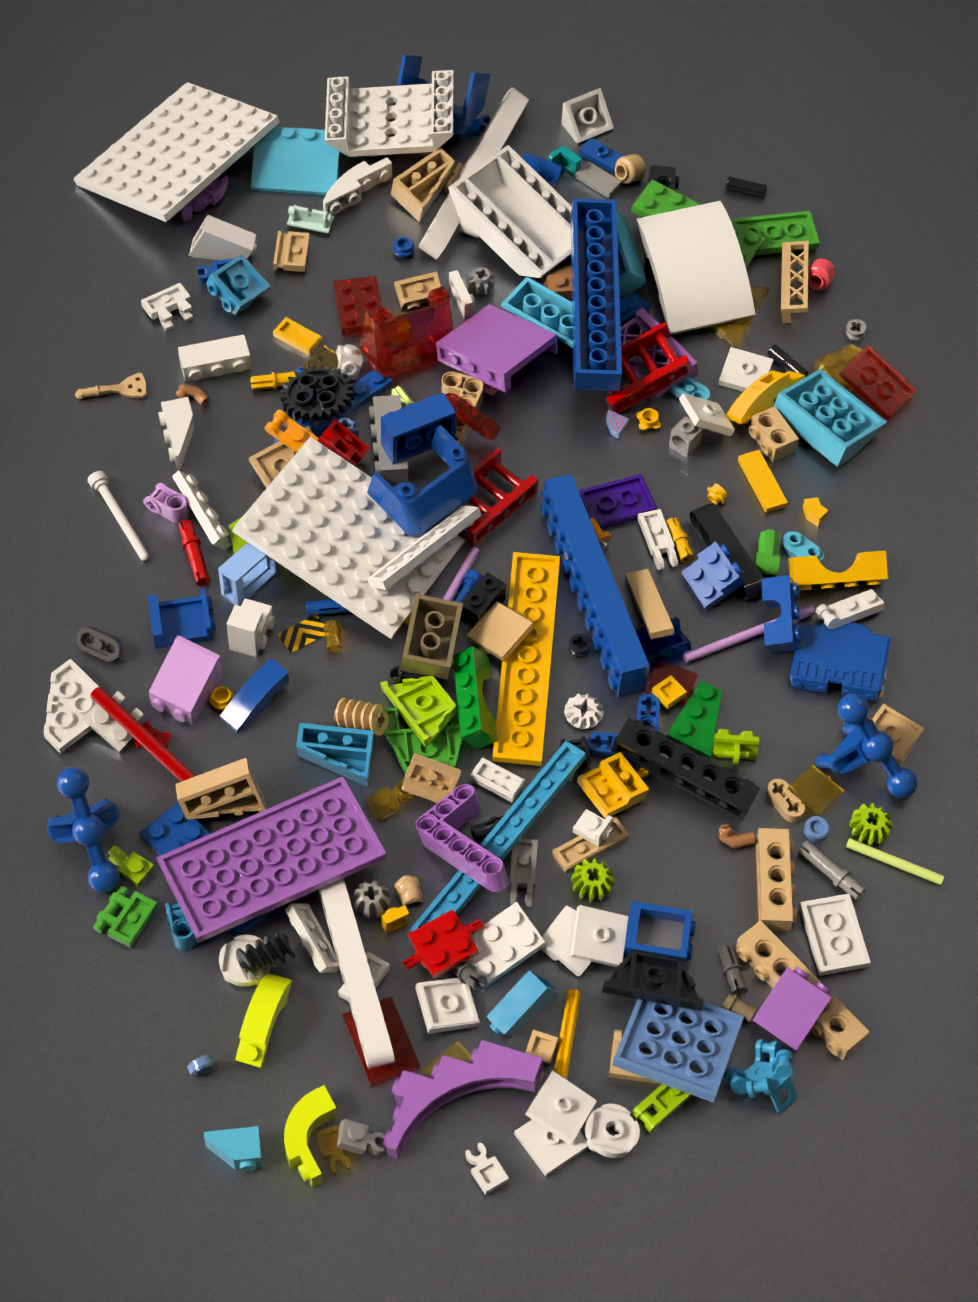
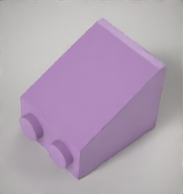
M178 635L149 690L150 703L153 708L173 715L180 722H187L193 725L210 701L209 696L212 691L223 682L220 655Z

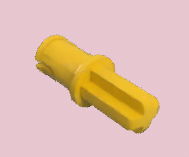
M272 372L270 375L252 376L250 379L251 388L253 390L265 388L276 390V387H284V382L289 383V376L295 378V372L277 374Z

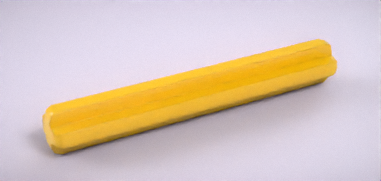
M575 989L567 991L554 1072L566 1080L581 999V991Z

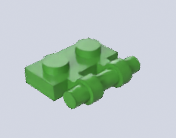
M120 886L118 891L113 892L110 896V902L105 910L100 911L97 915V921L93 929L102 933L106 926H110L107 932L108 937L131 948L157 909L158 904L156 901L136 891L128 899L126 896L129 890L124 886ZM118 907H122L123 910L121 911L119 916H113Z

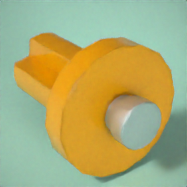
M590 518L601 548L604 549L608 546L612 536L609 532H603L596 520Z

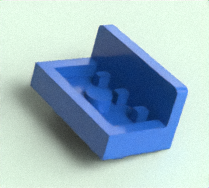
M527 152L523 154L522 159L555 189L559 184L563 166Z

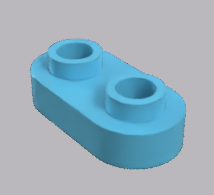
M687 377L678 385H673L669 390L678 398L683 393L705 400L710 398L709 389L691 377Z
M793 531L783 536L781 548L791 558L812 556L809 553H813L822 564L824 558L822 549L809 539Z

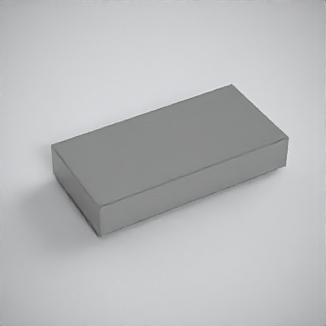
M589 161L575 173V179L607 198H610L622 185L621 180Z

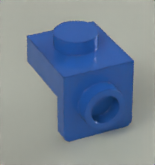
M635 292L620 301L621 323L624 325L635 318L636 311L641 308L650 314L649 309L651 306L645 297L641 298Z

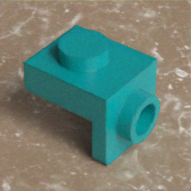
M564 145L558 150H554L548 158V161L562 165L563 169L573 177H575V173L581 168L582 158Z

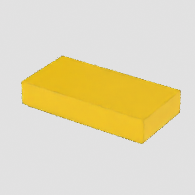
M287 317L273 331L274 337L309 356L322 343V336Z

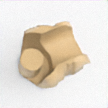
M404 875L395 883V894L400 899L402 906H407L409 903L417 901L420 903L424 902L423 892L421 891L422 884L416 876Z

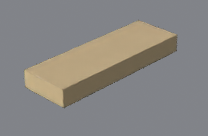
M616 816L613 817L612 827L614 828L612 835L607 841L603 840L599 847L578 836L552 850L553 857L565 874L575 869L577 865H582L584 859L590 861L629 839L628 832Z

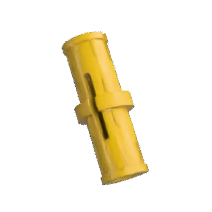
M674 517V523L673 519L670 518L666 521V525L675 545L674 547L677 550L681 563H686L685 558L687 563L695 558L688 543L689 537L684 533L680 520Z

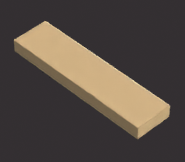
M644 569L625 573L626 582L650 639L673 635L674 627L649 570Z

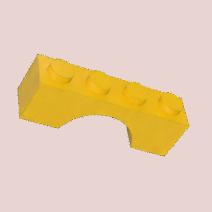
M886 551L857 553L852 566L841 573L826 569L819 562L817 556L788 558L789 575L794 582L798 583L799 590H810L812 585L820 584L821 589L835 588V583H844V587L858 586V581H867V585H879L881 580L888 579Z

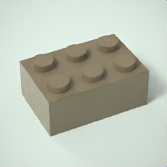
M415 594L400 670L448 680L463 603Z

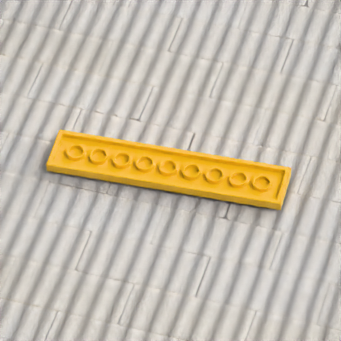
M513 552L508 608L533 622L534 628L509 657L502 661L496 717L498 741L494 742L492 762L542 765L560 556Z

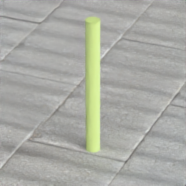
M849 838L846 848L941 885L944 876L851 838Z

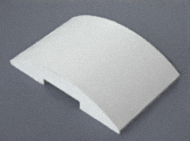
M721 201L636 219L647 259L649 258L658 287V297L670 335L755 316L750 283L742 252L730 218Z

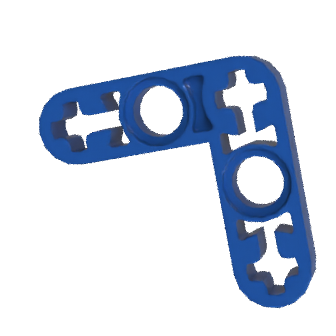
M644 694L638 701L637 720L643 724L651 723L654 726L653 731L659 732L660 701L653 694ZM646 703H651L650 715H646ZM604 732L590 734L587 739L589 754L599 758H609L616 753L612 752L611 749L618 734ZM595 741L600 742V748H595ZM608 742H612L611 749H608ZM638 742L642 746L646 745L644 742Z

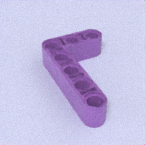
M469 784L460 785L416 821L417 831L422 844L489 891L500 892L509 885V878L503 861L457 831L476 816L481 809L474 787Z

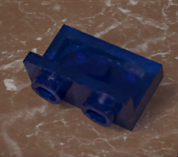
M677 617L670 619L674 627L673 635L650 639L646 627L635 630L649 664L657 663L662 659L678 656L692 650L691 642L681 631L680 620Z

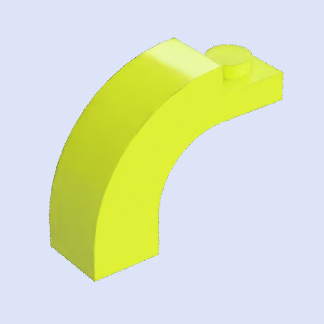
M267 973L261 979L243 1021L239 1035L241 1039L235 1060L259 1068L263 1066L275 1021L287 1003L292 980Z
M324 1085L305 1095L294 1106L289 1114L284 1131L285 1152L289 1167L292 1169L298 1166L302 1179L304 1181L309 1180L312 1188L322 1183V1173L308 1148L309 1138L316 1128L337 1118L336 1106Z

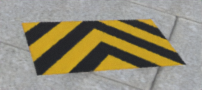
M313 615L277 635L288 651L292 653L330 632L317 615Z

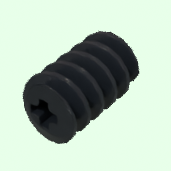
M277 930L274 932V939L270 935L264 937L265 944L258 939L255 941V948L251 944L245 946L246 953L241 948L236 950L237 962L247 980L248 972H251L255 977L258 976V967L267 972V963L276 968L277 958L283 964L286 963V954H289L292 959L296 958L293 947L285 934L283 935Z

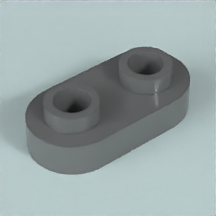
M86 627L77 634L76 641L79 648L100 659L113 661L120 658L123 654L121 640L98 628ZM90 635L94 638L93 642L89 638ZM111 644H112V645L114 646V648H115V651H114V652H113V651L111 650V648H110V645H111Z

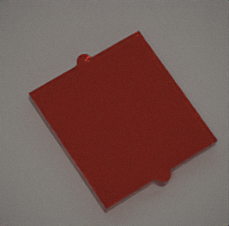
M658 660L653 674L649 675L650 681L645 694H653L652 688L672 675L687 691L686 697L674 704L684 708L690 694L694 692L693 686L698 674Z

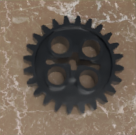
M313 365L310 371L303 368L304 373L302 374L296 371V377L289 376V383L284 382V389L280 390L283 410L287 411L288 417L293 416L294 421L301 418L302 424L310 420L311 425L316 420H319L320 424H323L324 419L332 422L333 416L340 418V412L347 413L346 407L352 406L351 401L354 400L355 393L352 380L347 377V373L341 374V369L333 371V366L324 369V365H321L319 369H316Z

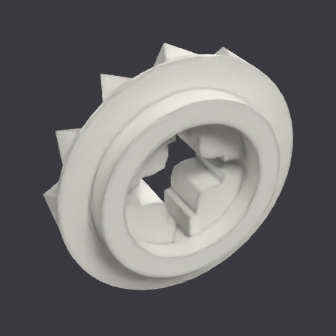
M578 693L575 697L569 698L565 705V717L576 728H593L602 720L603 704H600L597 697H591L589 693L586 695ZM584 705H587L588 711H586L584 716L581 717L582 713L580 709H582Z

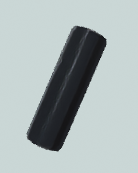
M734 177L727 178L726 189L759 197H765L767 193V185Z

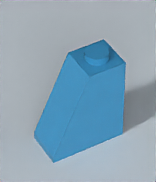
M529 970L486 1016L492 1022L489 1026L499 1036L504 1034L512 1037L552 1003L560 993L542 975Z

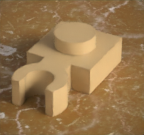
M533 1030L525 1053L541 1057L543 1063L551 1065L559 1038ZM544 1070L542 1071L539 1081H541V1079L544 1076Z

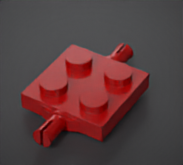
M452 909L408 934V938L414 946L415 955L402 961L407 971L421 963L422 966L428 969L433 979L479 954L471 935L485 927L480 919L466 926L459 920Z

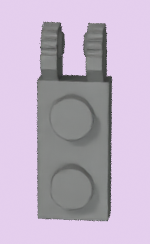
M520 838L512 848L509 887H511L510 905L517 902V888H527L525 903L527 907L532 906L538 839Z

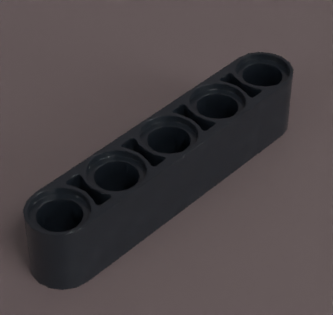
M709 503L690 511L691 523L705 545L709 547L715 541L720 546L725 544L732 554L729 557L732 563L736 561L744 571L741 576L746 583L736 589L739 596L745 601L762 594L763 575L713 503Z

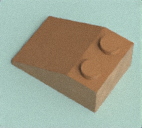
M570 255L542 276L544 287L572 302Z

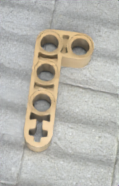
M447 372L442 376L441 393H444L450 402L455 403L453 407L456 412L455 440L464 447L483 401V382L461 373Z

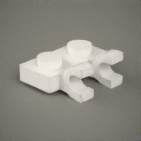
M181 283L141 300L142 307L152 320L159 318L166 331L174 328L173 323L170 321L173 319L170 312L175 309H179L185 322L194 319L190 312L192 310L189 304L191 303V297Z
M119 691L112 697L119 704L125 699ZM97 703L82 718L118 752L133 738ZM135 708L131 715L139 721L143 713L138 708Z

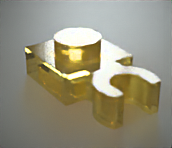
M403 781L397 782L392 791L385 786L366 798V805L379 821L400 809L399 802H407L412 798V794L409 792H400Z
M340 1124L315 1132V1138L323 1160L331 1158L330 1171L333 1176L337 1175L335 1166L339 1163H343L346 1166L347 1172L351 1170L349 1158L343 1155L349 1151L337 1147Z

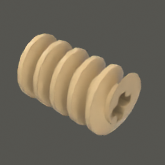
M341 698L334 714V725L336 727L371 730L377 736L382 735L389 724V715L383 710L382 705H374L371 702L365 703L364 701L357 702L355 699Z

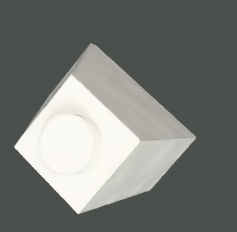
M207 215L192 240L189 256L212 260L235 259L242 254L248 259L249 256L254 255L257 244L254 243L256 234Z

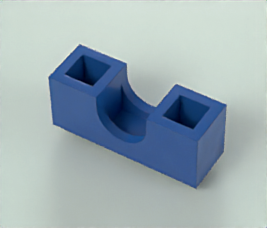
M790 575L762 579L763 602L769 609H782L781 615L777 620L764 623L765 647L771 654L799 650V641H802V632L800 627H798L801 611L796 597L800 595L799 585L797 582H794Z

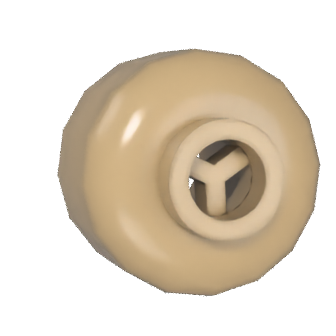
M637 154L623 156L617 160L615 165V175L624 184L640 181L646 173L645 162Z

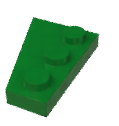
M700 680L667 733V738L677 744L687 746L690 751L698 755H703L710 759L722 690Z

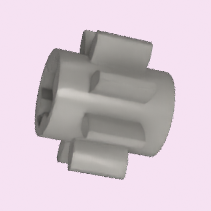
M476 268L474 274L469 273V289H473L476 294H488L489 289L495 288V274L490 273L487 268Z

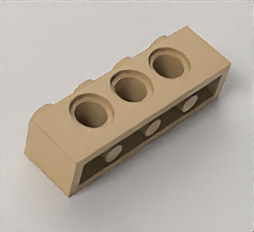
M759 828L756 836L758 921L761 920L771 931L790 932L792 923L797 921V908L792 907V900H795L796 885L791 884V877H794L795 863L790 861V854H793L794 840L789 839V829ZM770 855H777L781 859H774ZM771 878H779L782 882H775ZM772 901H780L783 905H776Z

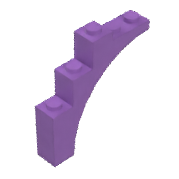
M481 1040L479 1048H474L470 1063L442 1055L440 1063H435L431 1078L403 1070L400 1079L396 1078L392 1088V1094L395 1096L397 1107L393 1115L394 1126L392 1130L387 1131L384 1138V1146H386L388 1156L399 1159L407 1141L418 1126L435 1110L455 1098L491 1088H516L536 1092L544 1069L543 1059Z

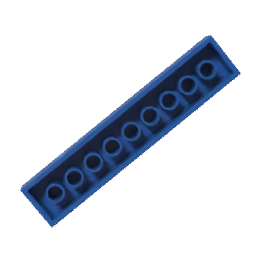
M573 198L570 218L574 389L619 391L622 377L617 203L616 200Z
M572 474L545 480L544 490L541 491L543 503L540 504L541 514L548 520V531L550 536L554 535L556 540L555 549L557 554L562 555V566L564 572L569 573L571 578L569 581L572 592L577 593L579 610L585 613V625L588 631H592L595 650L600 651L602 668L608 671L609 686L611 690H615L618 698L646 691L650 666Z

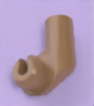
M184 383L176 391V395L179 398H185L190 395L201 406H206L210 402V398L197 386Z
M727 824L719 828L718 837L720 841L732 848L755 844L753 832L737 835L733 832L731 826Z

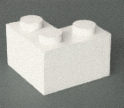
M244 598L241 606H234L227 622L229 650L257 657L260 649L263 650L265 648L268 629L272 630L275 623V616L272 615L271 605Z

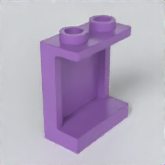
M797 966L794 970L786 968L753 1018V1021L796 1051H800L805 1043L804 1040L834 997L829 995L831 989L818 981L815 985L807 980L809 974Z

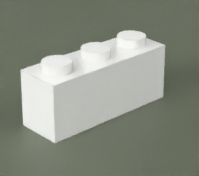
M244 335L178 347L179 361L185 382L251 369L250 353Z

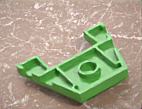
M397 707L383 708L389 715V724L384 735L404 774L414 753L456 768L463 741L460 735L458 712L450 720V725H446L430 745L425 747L412 729L399 728Z

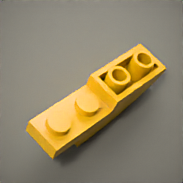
M773 370L754 381L737 398L727 412V418L735 421L737 424L748 423L753 415L772 408L779 392L804 379L805 375L792 371L780 373Z

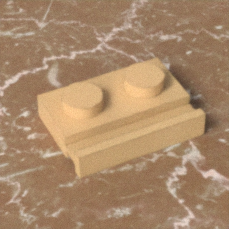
M278 231L273 269L283 268L286 271L305 272L310 233L288 231L287 234Z

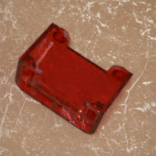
M444 286L429 292V306L396 317L383 307L366 311L359 349L378 374L392 376L438 360L436 342L454 330L451 298Z

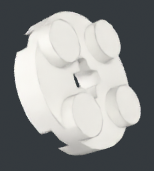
M239 935L222 947L219 954V965L227 982L241 987L258 985L261 979L270 972L271 964L267 963V972L258 967V976L255 977L251 972H248L247 980L237 962L236 950L241 948L246 953L245 946L247 944H251L255 948V941L260 939L259 937Z
M617 1104L602 1105L590 1114L585 1124V1135L588 1140L587 1145L589 1149L609 1158L626 1157L639 1140L640 1128L637 1120L634 1122L630 1116L631 1112L623 1106ZM613 1126L614 1131L618 1132L619 1135L612 1136L606 1129Z

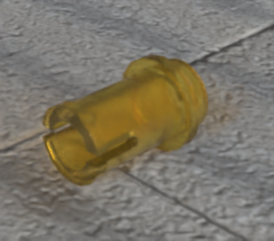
M337 620L327 621L323 627V631L326 633L327 651L332 653L342 650L340 636L342 626Z

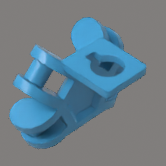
M758 1039L755 1046L756 1057L754 1064L747 1070L729 1067L724 1072V1078L729 1083L731 1090L736 1094L748 1093L751 1099L756 1098L757 1093L764 1092L766 1096L770 1095L776 1111L782 1113L797 1099V1093L790 1078L793 1074V1054L789 1050H782L780 1041L767 1043L765 1039ZM767 1053L770 1054L769 1062H765ZM782 1088L788 1089L786 1100L780 1103V1090Z

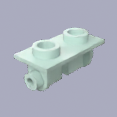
M294 204V206H289L288 214L290 216L287 225L328 234L334 216L329 214L328 211L312 209V212H310L308 208Z

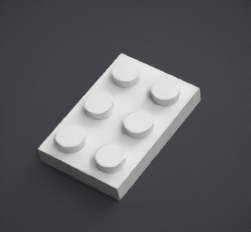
M850 894L800 902L799 909L819 976L870 966L871 962Z
M515 902L484 924V929L471 935L479 954L465 963L474 965L476 970L487 978L486 986L479 982L485 989L547 944L518 903Z

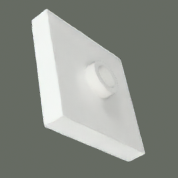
M731 347L718 385L744 392L754 381L770 372L773 359Z
M685 393L679 398L696 427L731 436L735 431L719 403Z
M579 905L576 911L570 957L618 967L623 962L629 916Z
M458 978L417 983L415 988L428 1034L479 1026V1017L468 984L461 983Z
M552 1070L525 1115L571 1145L597 1100Z
M530 1120L514 1132V1135L545 1177L589 1148L586 1138L580 1131L571 1145H569L534 1120Z

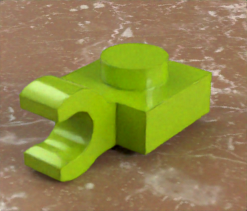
M114 845L108 852L110 855L109 860L120 866L118 869L120 876L138 888L154 870V864L134 851L128 857L119 847Z

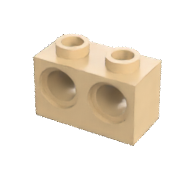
M775 406L751 417L749 433L753 439L758 441L762 452L768 455L772 462L796 452L799 438Z

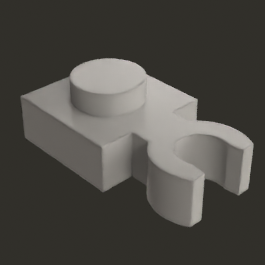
M343 1119L339 1126L337 1147L361 1155L367 1149L370 1154L379 1156L384 1151V1148L377 1146L375 1141L381 1143L385 1135L380 1132L370 1134L368 1133L369 1126Z

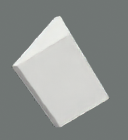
M601 88L563 103L562 125L576 143L614 128Z

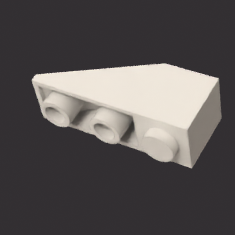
M188 397L161 402L162 412H158L161 426H166V430H163L165 442L171 445V448H168L170 461H175L177 470L182 467L194 431L193 413Z

